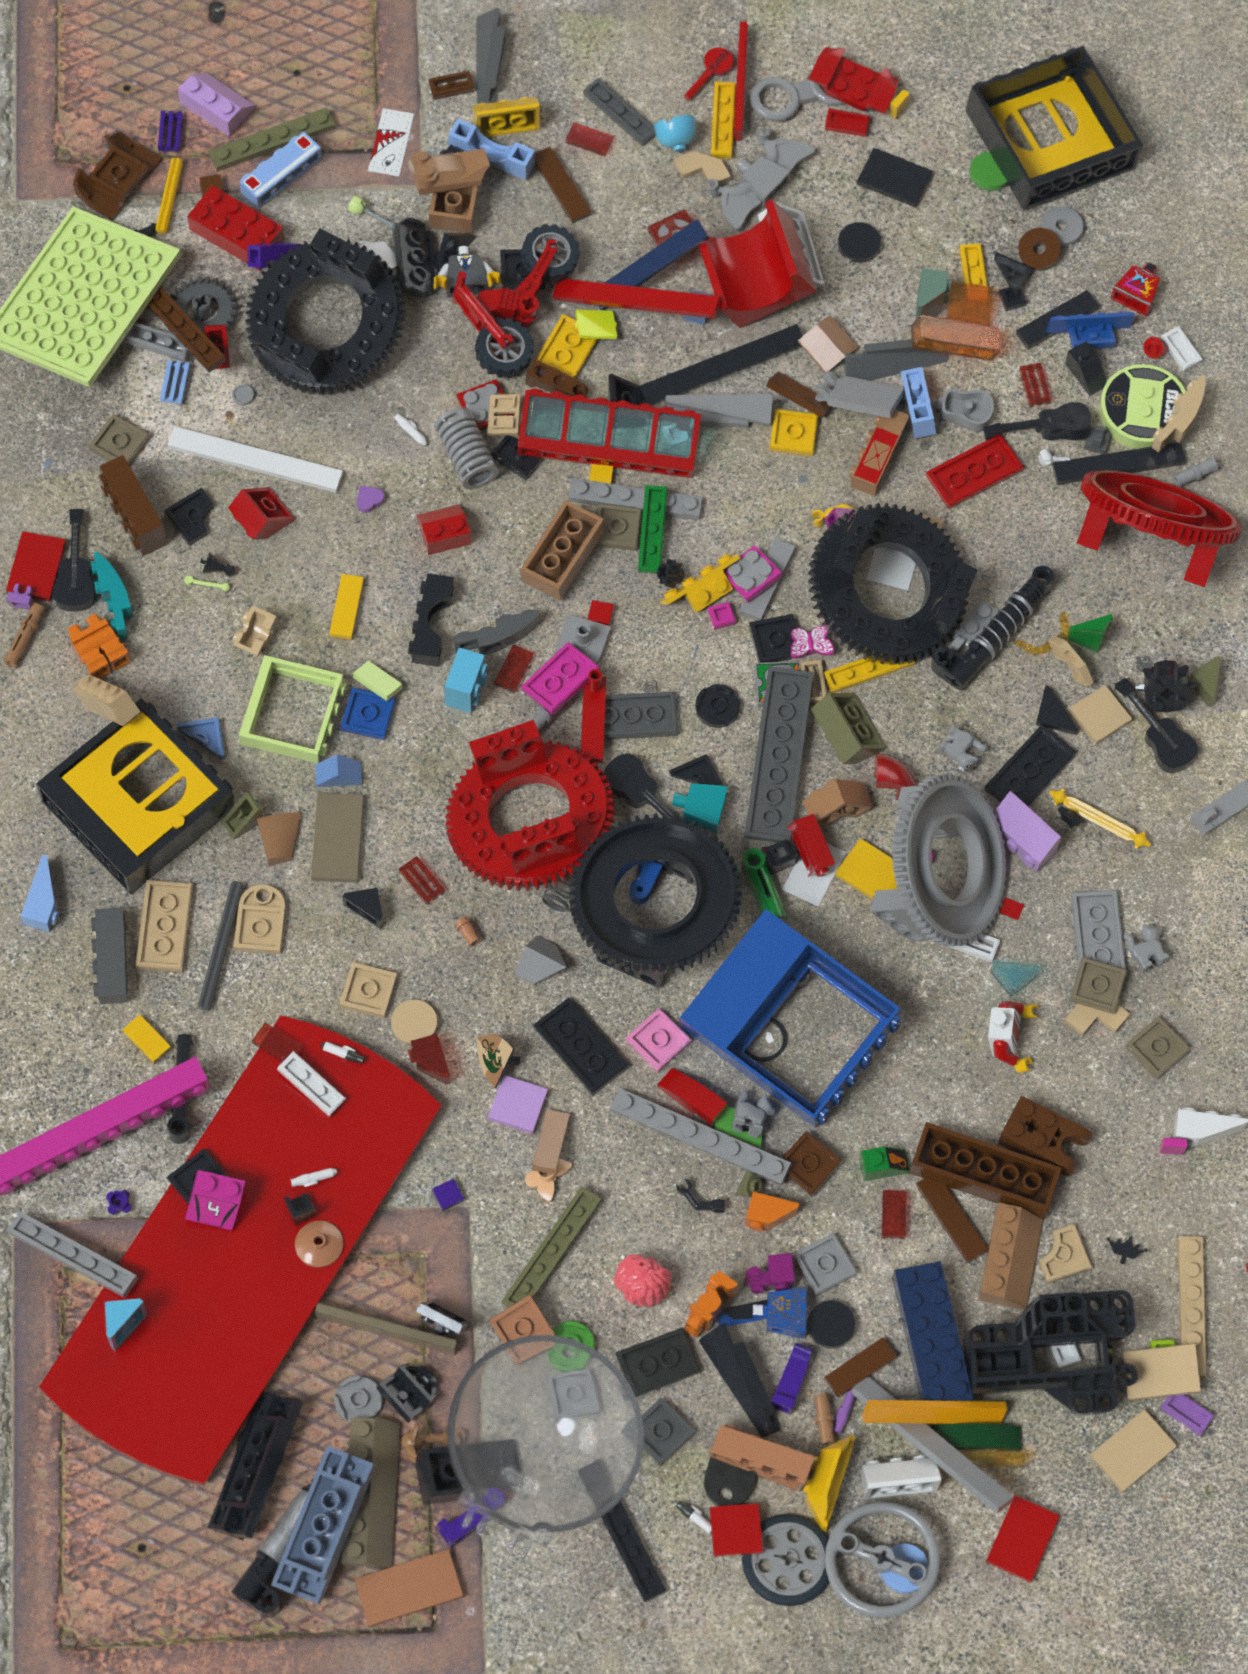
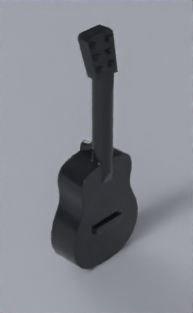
M1071 402L1055 409L1040 411L1039 419L1005 424L996 423L985 426L983 433L985 440H989L1002 435L1004 432L1034 428L1045 440H1081L1088 437L1091 433V413L1084 404Z
M628 753L621 754L606 766L603 775L607 777L612 794L624 798L633 808L638 809L648 803L662 816L667 814L668 819L673 817L674 814L655 797L657 783L647 775L638 757Z

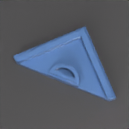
M219 717L177 723L179 731L219 758L225 759Z

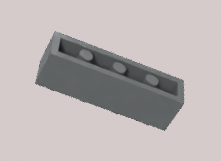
M123 907L95 909V917L91 918L92 931H96V939H92V952L97 955V961H93V975H97V983H93L94 997H98L100 1004L128 1003L126 928Z

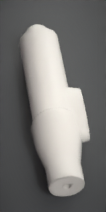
M400 414L394 417L402 429L420 445L425 446L427 444L426 438L417 430L415 423L407 420Z
M328 1168L303 1174L291 1179L292 1187L301 1185L307 1187L318 1184L320 1180L334 1177L337 1174V1170Z

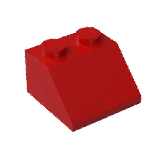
M270 487L242 489L228 507L234 519L243 526L246 534L253 540L267 539L295 520Z
M459 504L416 515L428 555L471 545V532L465 513Z

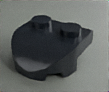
M409 1363L400 1365L396 1372L381 1381L376 1389L402 1418L409 1423L430 1407L436 1396L437 1381L434 1375L424 1366L415 1367L409 1366Z

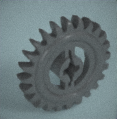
M198 276L197 283L190 277L189 286L182 281L183 290L176 286V294L170 293V297L186 314L188 305L192 302L194 317L191 320L204 334V326L226 324L228 331L230 330L229 324L235 323L234 317L238 315L236 310L238 303L235 302L237 299L236 295H232V288L226 290L225 282L219 286L218 278L212 284L210 276H207L205 282L202 281L201 276ZM214 300L219 307L216 316L209 321L201 322L210 319L212 316L211 303Z

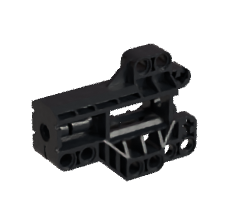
M1125 1290L1044 1294L1031 1301L1015 1322L974 1326L965 1334L963 1341L966 1369L973 1396L1045 1391L1068 1408L1072 1414L1077 1416L1106 1414L1112 1411L1117 1405L1116 1389L1130 1387L1138 1379V1371L1133 1365L1112 1364L1113 1349L1111 1341L1123 1340L1133 1333L1135 1329L1132 1296ZM1120 1295L1125 1296L1127 1298L1128 1303H1126V1300ZM1115 1299L1121 1302L1122 1308H1118L1115 1305ZM1091 1301L1097 1303L1098 1310L1091 1307ZM1072 1322L1074 1324L1075 1333H1067V1323ZM1046 1324H1053L1054 1334L1046 1335ZM997 1332L1005 1335V1342L997 1338ZM973 1333L981 1337V1343L973 1340ZM1094 1343L1097 1369L1033 1373L1031 1348ZM1014 1351H1018L1017 1357L1019 1369H1016V1359ZM993 1352L995 1371H992V1361L990 1353ZM1125 1370L1126 1374L1131 1375L1128 1382H1126L1125 1378L1116 1379V1375L1124 1373ZM1100 1396H1106L1109 1399V1408H1102L1099 1405ZM1076 1398L1084 1399L1086 1402L1084 1410H1079L1075 1407Z

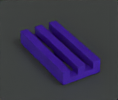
M161 111L158 151L180 152L182 111H178V113H174V111H169V113ZM165 119H169L166 146H163ZM173 119H177L175 146H171Z

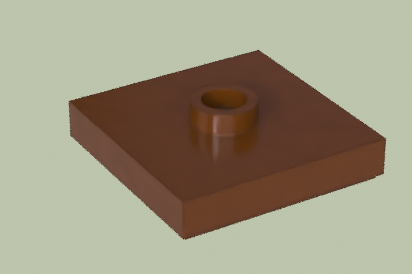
M807 1130L781 1158L791 1163L786 1176L811 1197L842 1163L841 1158Z

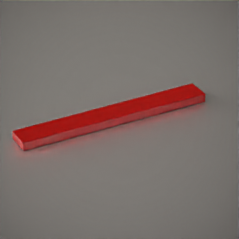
M573 279L559 280L552 294L553 299L557 301L713 319L716 318L721 303L720 296Z

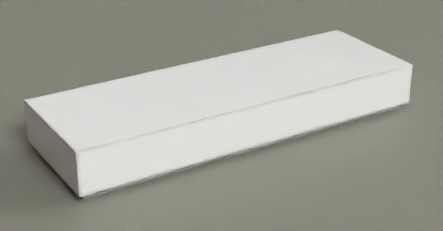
M294 1051L277 1068L286 1079L329 1117L346 1099Z

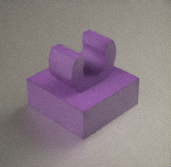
M15 584L14 593L8 592L7 602L11 607L30 610L32 603H34L31 597V587L27 586L26 592L21 594L19 593L20 585Z

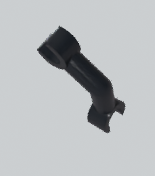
M686 1178L685 1183L688 1185L686 1190H681L676 1184L678 1194L685 1196L695 1210L724 1213V1200L700 1201L692 1191L691 1182Z

